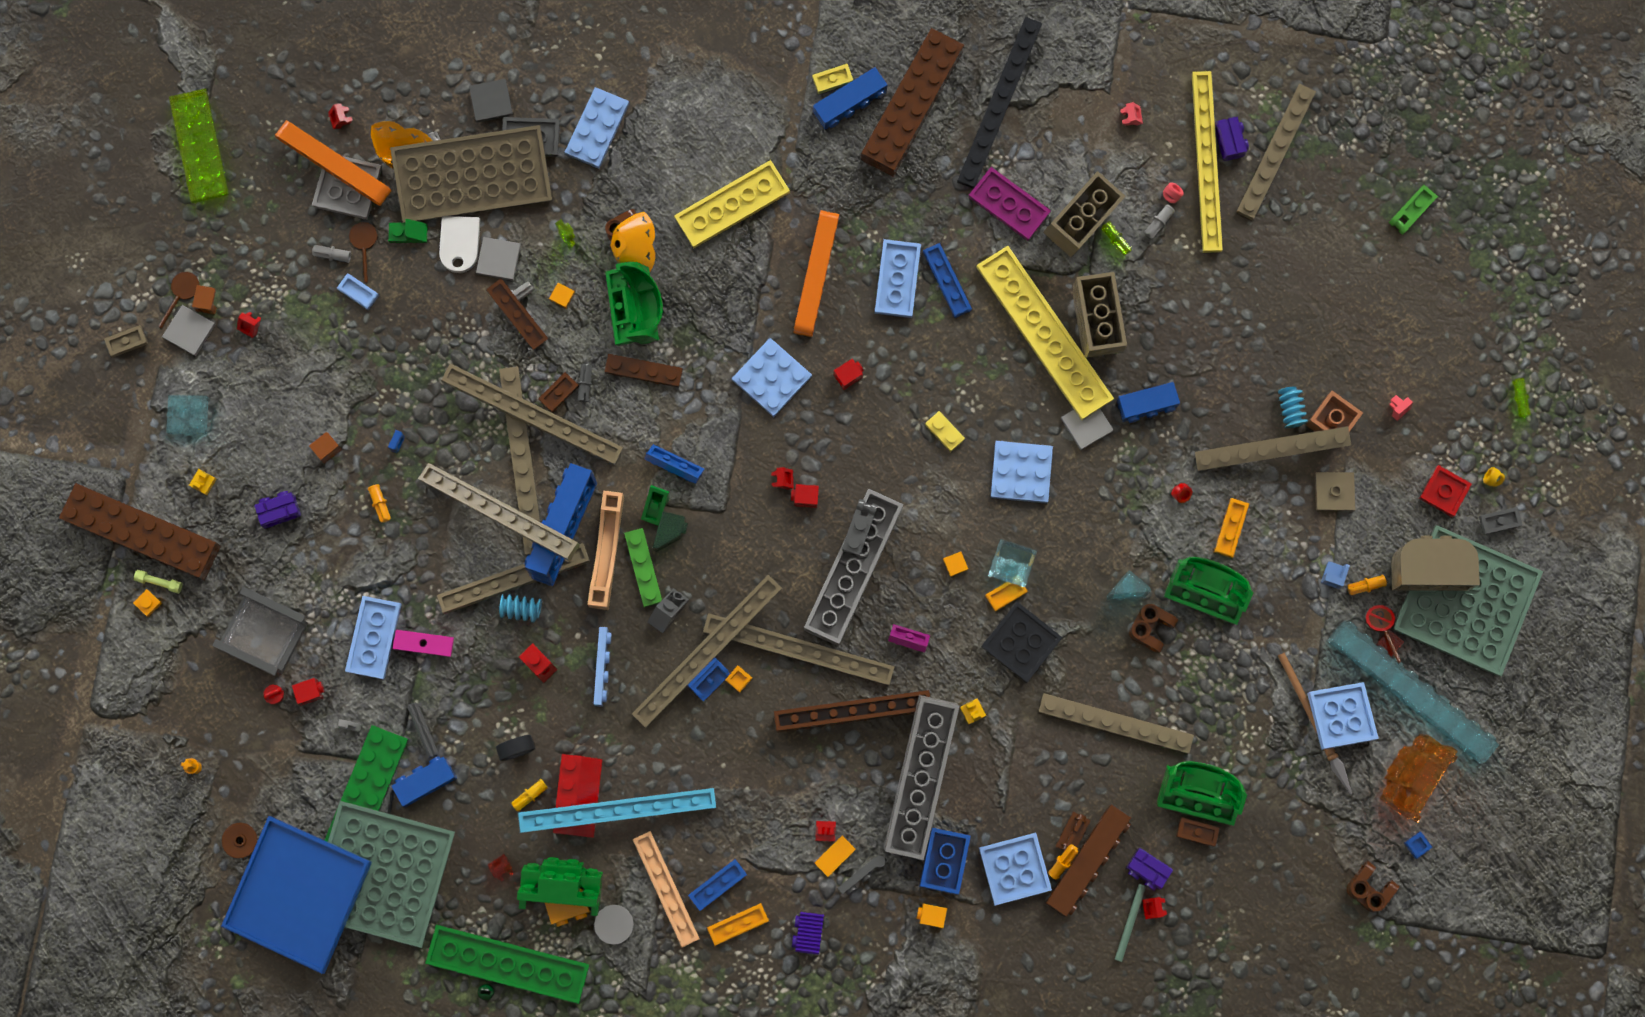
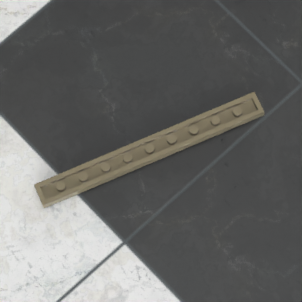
M449 364L441 382L613 466L623 447L452 364Z
M519 367L499 369L502 389L523 399ZM506 414L519 511L541 522L527 423ZM523 537L525 555H531L533 542Z
M430 463L427 464L418 478L424 484L569 562L580 546L578 542Z
M767 575L632 715L646 728L771 601L782 587Z
M708 613L703 632L710 634L725 618ZM748 624L732 639L733 641L890 685L895 667Z

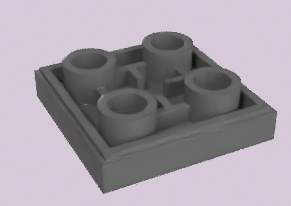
M506 79L469 86L477 123L513 116Z

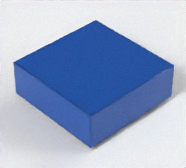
M395 430L388 446L392 452H399L405 439L404 434Z
M1421 831L1404 842L1415 859H1418L1433 848Z

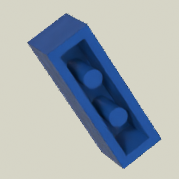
M1174 382L1122 395L1116 400L1122 421H1128L1129 423L1139 421L1140 417L1147 416V418L1155 417L1158 415V412H1173L1180 404Z
M437 756L429 761L430 764L424 768L419 766L412 770L413 774L406 777L404 775L395 780L392 788L402 807L406 808L457 779L445 757L440 758V756Z

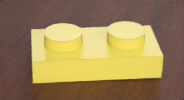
M848 64L812 75L818 94L845 86L853 81Z
M940 411L925 423V426L950 452L965 440L962 434Z

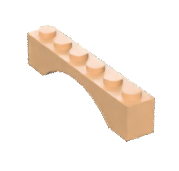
M603 491L598 544L588 597L589 608L609 610L624 502L623 493Z

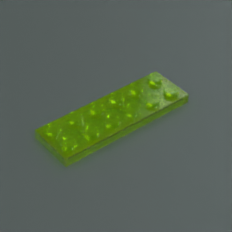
M206 88L169 96L192 204L229 195Z

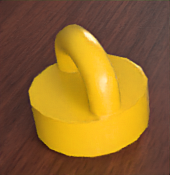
M1491 467L1485 473L1483 483L1496 487L1504 482L1505 476L1497 468Z

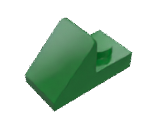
M405 219V223H389L388 241L389 243H427L428 224L411 219Z
M650 486L641 520L660 525L665 506L669 501V491Z

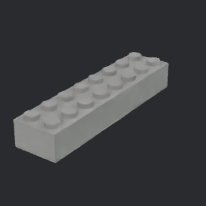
M871 489L867 490L863 500L867 504L872 505L873 503L878 505L861 555L857 556L843 551L842 544L804 626V631L838 647L904 505ZM862 510L861 515L868 517L869 512Z
M922 695L918 697L884 844L885 852L924 860L958 715L959 705L957 703Z

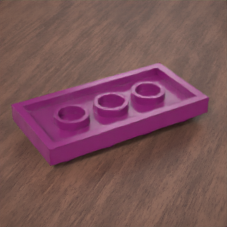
M990 167L968 196V198L1027 241H1029L1051 212L1050 209L992 167Z

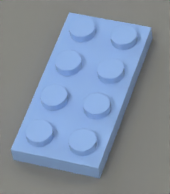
M595 87L565 150V155L599 169L629 106V101Z
M884 239L875 314L912 318L921 244Z
M362 596L345 672L385 679L401 603Z

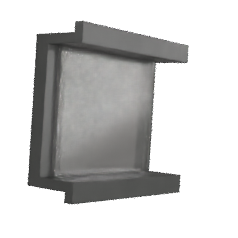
M243 587L240 594L244 597L221 641L215 639L212 646L274 676L276 673L282 675L308 625V622L304 620L306 616Z

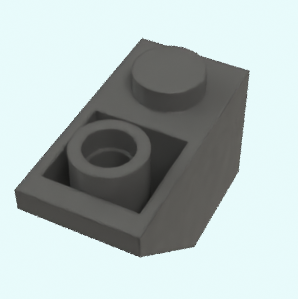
M673 588L655 607L648 623L664 633L689 599Z

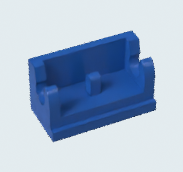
M714 658L688 684V687L704 702L725 681L730 673Z

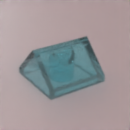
M1000 539L988 576L1025 587L1037 550Z
M1129 570L1107 595V600L1146 597L1151 592V589Z

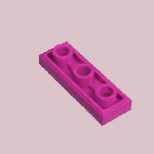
M396 630L393 649L451 657L454 637ZM422 641H427L425 647H421Z

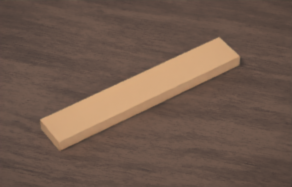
M651 831L632 839L681 947L699 940L700 938Z

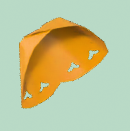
M383 121L371 126L370 135L376 154L379 158L382 157L381 160L393 169L391 147L424 143V140L426 142L432 141L424 132L414 128L404 129L395 122Z
M645 212L637 213L624 220L615 228L610 246L618 263L638 262L648 266L651 272L655 262V250L652 245L655 238V229L650 217ZM616 240L620 241L621 245L619 248H616Z

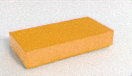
M1017 575L987 593L985 597L996 612L1026 594L1028 590Z
M842 835L814 864L829 877L856 849Z

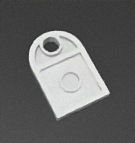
M442 217L439 255L442 264L449 271L464 273L472 269L476 264L480 234L479 217ZM456 259H462L463 265L461 267H454L453 262Z

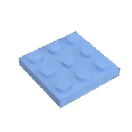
M769 338L732 377V381L771 416L775 417L807 383L812 374L775 341Z
M995 441L991 498L1048 503L1053 446Z
M1364 682L1307 693L1321 750L1379 739Z
M1036 833L979 848L994 906L1052 890Z

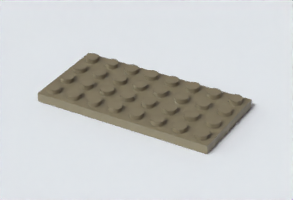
M540 125L390 148L403 223H405V219L420 221L552 200Z

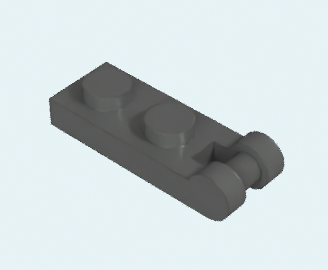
M859 499L842 547L843 551L857 556L861 555L878 505L873 503L870 505L865 503V500ZM862 510L869 512L868 517L861 515Z
M876 856L837 888L841 894L846 892L849 895L857 888L855 884L858 881L865 882L872 876L870 872L875 867L881 868L885 865V858L883 856Z

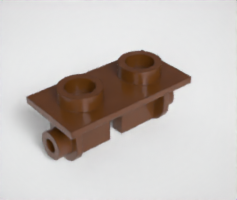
M1073 812L1056 847L1063 851L1071 844L1078 847L1091 820L1082 814Z

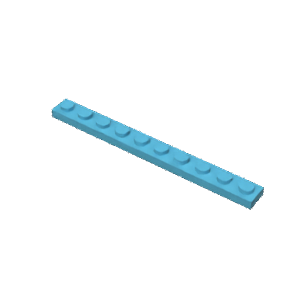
M714 788L527 811L518 813L520 833L703 810L716 808Z

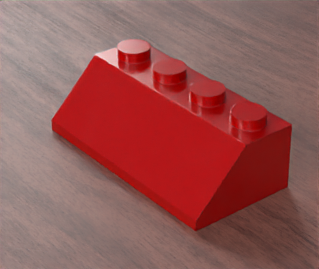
M562 754L556 808L598 803L602 759ZM596 823L554 828L553 833L594 838Z

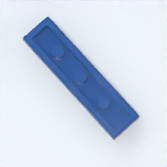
M938 243L923 250L927 263L954 318L972 311L941 244Z

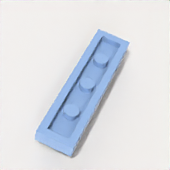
M599 627L594 706L603 707V702H607V690H604V683H608L609 671L605 670L606 663L610 662V652H607V644H611L612 636L608 632L607 627Z

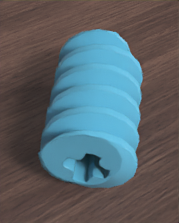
M1286 387L1278 390V393L1282 395L1279 397V401L1284 402L1281 404V408L1285 409L1282 412V416L1286 417L1283 419V423L1288 424L1284 428H1295L1307 423L1308 420L1302 419L1307 413L1300 411L1305 408V405L1299 404L1304 398L1298 397L1299 394L1303 393V390H1297V387Z
M502 594L499 606L501 618H504L506 613L508 619H512L515 614L516 620H520L522 616L523 621H527L530 617L532 623L539 618L541 599L538 600L537 604H535L534 598H531L530 602L527 603L525 596L522 601H519L518 595L512 600L511 594L506 599H504Z

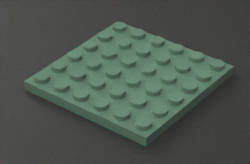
M1435 525L1431 533L1433 539H1440V536H1452V539L1466 540L1475 547L1479 558L1480 585L1470 591H1408L1392 630L1501 677L1543 571Z
M340 801L328 842L372 861L345 928L422 948L455 832Z

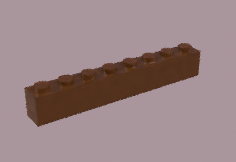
M926 690L774 711L776 731L779 733L915 714L919 695L930 697V692Z

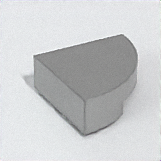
M341 719L338 722V726L341 729L356 732L361 730V724Z

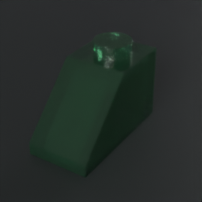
M665 511L662 512L653 545L654 551L662 550L681 539L682 533L686 534L688 523H686L684 516Z

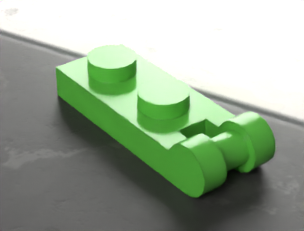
M1423 185L1389 221V224L1399 229L1398 232L1403 235L1438 196L1427 186ZM1401 217L1407 220L1405 224L1399 220Z

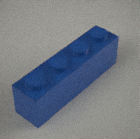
M876 67L814 104L813 113L824 129L828 127L833 128L839 123V120L844 117H851L857 109L867 107L873 99L882 98L886 94L887 83Z

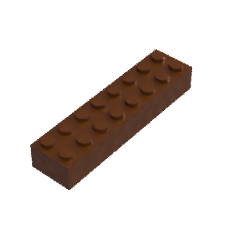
M933 28L930 29L861 153V161L892 177L895 176L961 57L964 44Z
M75 483L59 516V519L203 581H205L221 548V545L210 539Z

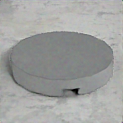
M609 905L599 911L598 916L595 918L594 927L599 939L605 943L615 945L623 943L630 937L634 922L632 915L626 908L619 905Z

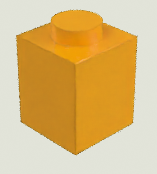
M923 904L922 908L918 907L916 919H920L919 924L944 928L947 908Z

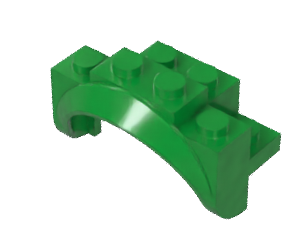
M638 262L616 264V269L605 272L615 345L621 346L633 342L646 344L659 341L658 326L662 317L663 303L658 286L650 276L649 267Z
M549 857L544 859L540 866L536 863H528L523 866L521 871V884L517 892L519 909H526L527 901L588 906L591 907V915L598 916L603 872H598L597 869L593 868L586 869L583 867L584 863L576 859L559 860L556 857ZM580 885L585 889L583 892H580Z

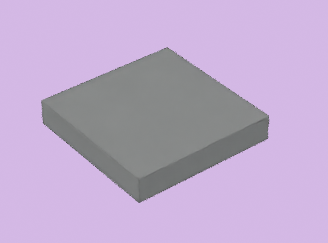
M483 237L476 274L514 281L521 244Z
M182 305L162 337L196 356L216 324Z
M1101 409L1083 420L1080 419L1075 410L1061 417L1062 422L1080 450L1113 432V428Z

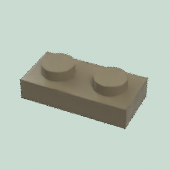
M141 325L104 339L112 358L148 344Z

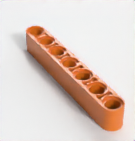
M286 120L275 134V137L282 143L375 204L381 206L390 194L391 189L291 122Z
M820 211L794 326V334L808 337L813 336L839 220V214Z

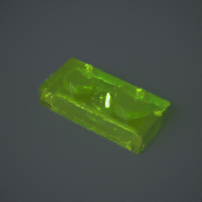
M560 219L555 223L558 234L567 247L571 248L575 245L573 239L575 238L574 231L568 222L564 223Z

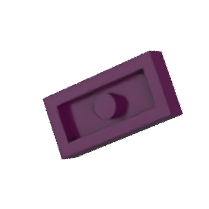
M893 624L888 641L925 653L930 635Z

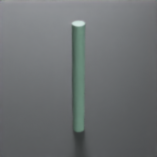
M1138 885L1115 956L1117 961H1123L1146 889L1144 885Z

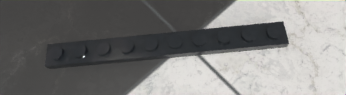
M1028 17L1024 18L957 183L972 189L975 188L1041 29V22Z

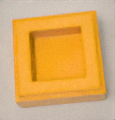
M557 283L549 300L567 308L575 291Z
M962 552L943 558L950 577L968 570Z
M737 665L725 681L740 693L753 678Z

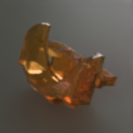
M1419 734L1414 739L1412 746H1404L1398 752L1397 757L1388 768L1385 776L1387 786L1384 788L1380 799L1399 814L1418 823L1421 818L1419 815L1450 763H1455L1458 758L1456 756L1458 751L1451 746L1440 744L1429 735ZM1406 790L1411 793V795L1408 798Z

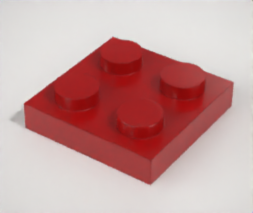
M1437 465L1419 499L1453 518L1472 483Z

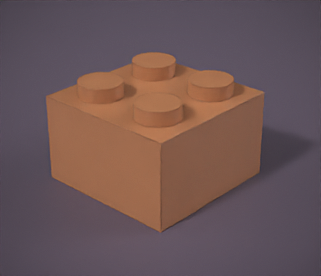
M1331 391L1309 419L1306 426L1315 432L1348 426L1350 432L1363 412L1334 391Z

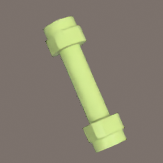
M137 570L134 575V581L165 587L169 591L178 594L181 592L183 585L182 582L173 579L168 581L148 575L147 572Z

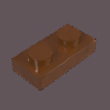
M564 372L538 399L553 413L579 385Z
M1181 817L1176 837L1215 847L1220 827Z

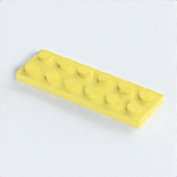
M770 160L674 215V218L694 249L790 193V190Z

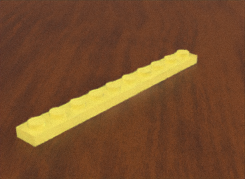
M1211 71L1193 72L1192 88L1203 253L1222 252Z

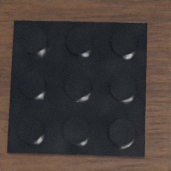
M1016 602L981 648L1027 683L1063 637L1019 602Z

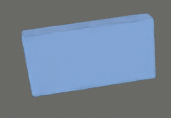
M348 273L337 287V290L367 310L370 309L379 297L377 292Z

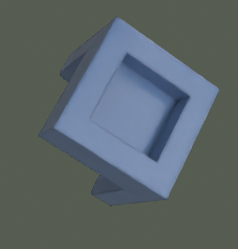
M1328 562L1321 583L1337 589L1342 588L1350 565L1345 564L1342 566Z

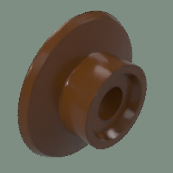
M246 823L230 825L222 836V847L233 858L249 856L257 844L255 830ZM240 837L243 838L242 844L238 843V839Z

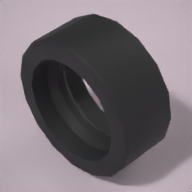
M531 735L520 736L496 746L500 761L514 759L536 749Z

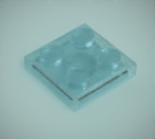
M168 395L166 433L207 434L208 396Z

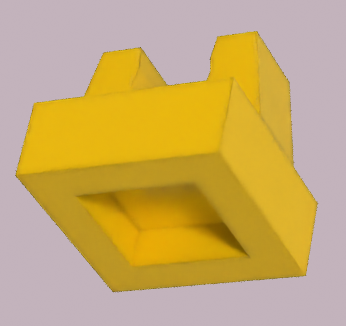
M198 469L189 486L208 495L217 479Z
M978 698L960 707L968 725L986 716Z

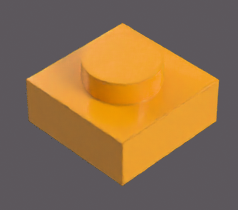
M146 589L133 604L149 617L162 602Z

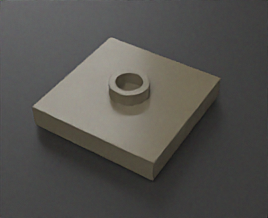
M1354 472L1315 473L1316 511H1355Z

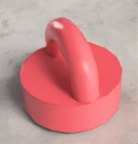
M1173 182L1169 183L1163 191L1166 201L1173 204L1184 195L1182 188Z

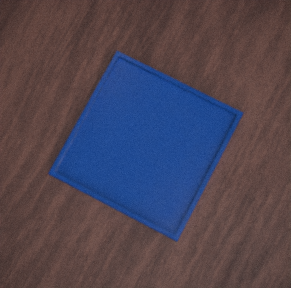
M268 816L221 927L321 974H325L372 861L279 819Z

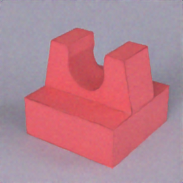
M1131 102L1120 110L1121 114H1128V118L1122 120V124L1125 126L1143 124L1139 105Z
M1397 395L1393 397L1389 405L1393 409L1392 417L1398 421L1411 409L1413 402L1408 397L1404 401Z

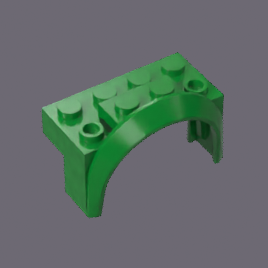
M1200 557L1178 559L1164 593V597L1236 625L1242 612H1246L1253 596V590L1248 580L1241 574L1223 564ZM1233 582V586H1232V588H1231V590H1230V593H1229V595H1227V592H1228V590H1229V587H1230L1231 583ZM1194 585L1199 586V587H1202V588H1205V589H1208V590H1210V591H1213V592H1215V593H1217V594H1219V595H1221V596H1218V595L1213 594V593H1211V592H1208V591H1205V590L1200 589V588H1198V587H1195Z
M1186 761L1173 766L1167 765L1157 799V806L1234 826L1237 814L1242 815L1247 793L1241 782L1231 773L1206 763ZM1223 782H1224V783H1225V786H1224V789H1223V793H1222V795L1220 796V792H1221L1222 785H1223ZM1185 789L1202 792L1214 797H1209L1194 792L1186 791Z

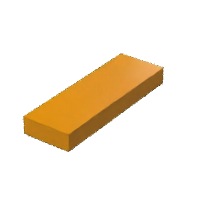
M1230 498L1214 553L1233 558L1249 503Z
M760 903L709 926L707 929L716 946L767 923L769 920Z

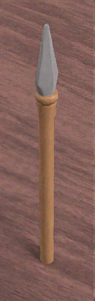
M1282 653L1278 655V658L1317 733L1309 700L1286 654ZM1324 749L1326 756H1328L1327 759L1330 761L1332 771L1348 792L1352 794L1344 764L1338 758L1335 749Z

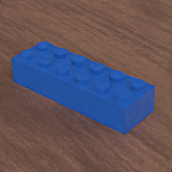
M570 463L569 468H566L563 472L562 484L556 488L555 500L553 503H550L547 510L548 516L546 520L542 521V524L573 540L596 488L597 481L592 470ZM533 542L531 555L526 557L524 563L525 568L531 579L553 586L565 559Z

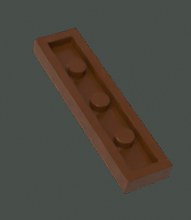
M499 279L486 289L487 293L532 350L548 339L502 279Z
M608 354L604 372L605 374L679 388L683 368Z

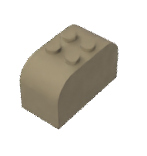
M1097 171L1043 233L1069 257H1072L1126 196Z
M1109 272L1076 277L1073 284V300L1081 347L1085 358L1123 353L1127 347L1115 273Z
M1430 535L1421 536V539H1413L1400 547L1392 557V590L1470 591L1480 585L1477 550L1470 542L1463 539H1452V536H1440V539H1433V536Z

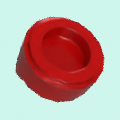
M1181 483L1172 489L1171 495L1179 503H1185L1191 498L1193 491L1187 484Z
M269 685L264 690V699L270 704H279L284 698V691L277 685Z

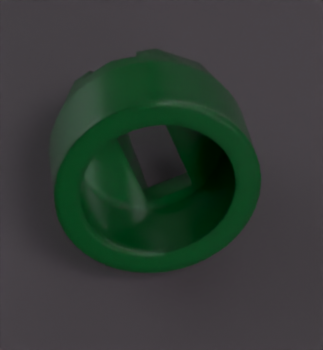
M489 984L480 986L478 989L479 998L490 1000L494 996L493 987ZM481 990L491 991L490 995L481 994Z

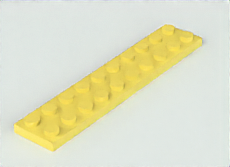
M1006 246L976 266L1081 420L1114 400L1009 246Z

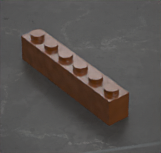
M1112 804L1108 806L1075 856L1070 868L1066 870L1045 902L1046 905L1064 917H1067L1068 914H1073L1077 908L1076 901L1078 898L1082 899L1088 891L1086 886L1089 881L1094 882L1099 874L1097 869L1100 865L1104 866L1110 856L1107 854L1110 849L1114 850L1120 842L1118 837L1122 832L1125 834L1129 829L1131 817Z

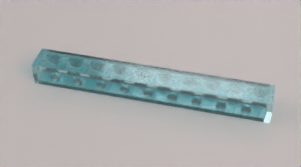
M1341 622L1327 639L1330 644L1478 763H1485L1499 746L1492 734L1482 731L1480 729L1481 726L1477 722L1467 719L1461 709L1452 707L1446 697L1437 695L1431 685L1422 683L1416 673L1406 670L1402 662L1398 663L1396 658H1391L1385 648L1376 646L1372 642L1373 639L1365 633L1361 634L1357 630V626L1352 622Z

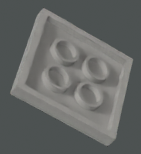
M344 157L379 180L382 170L381 165ZM322 169L312 206L368 220L372 201Z

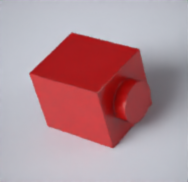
M852 358L835 369L833 375L842 389L845 390L863 378L862 372L864 369L859 362L855 363Z
M796 484V488L791 491V501H795L794 506L817 508L819 486Z
M315 678L292 685L297 704L300 706L323 699L322 693L325 692L323 684Z

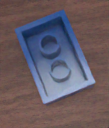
M931 828L919 887L959 895L971 836Z

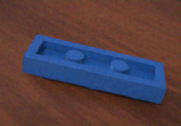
M654 444L644 458L653 465H657L695 484L704 471V468Z
M734 859L688 896L699 911H701L747 874L736 859Z

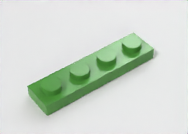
M641 528L626 532L624 534L643 605L648 607L659 604L662 601L644 530Z

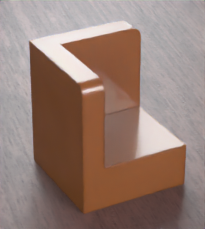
M200 285L196 286L192 304L196 312L215 315L217 307L213 302L216 289Z
M325 432L309 445L324 464L342 450L328 432Z

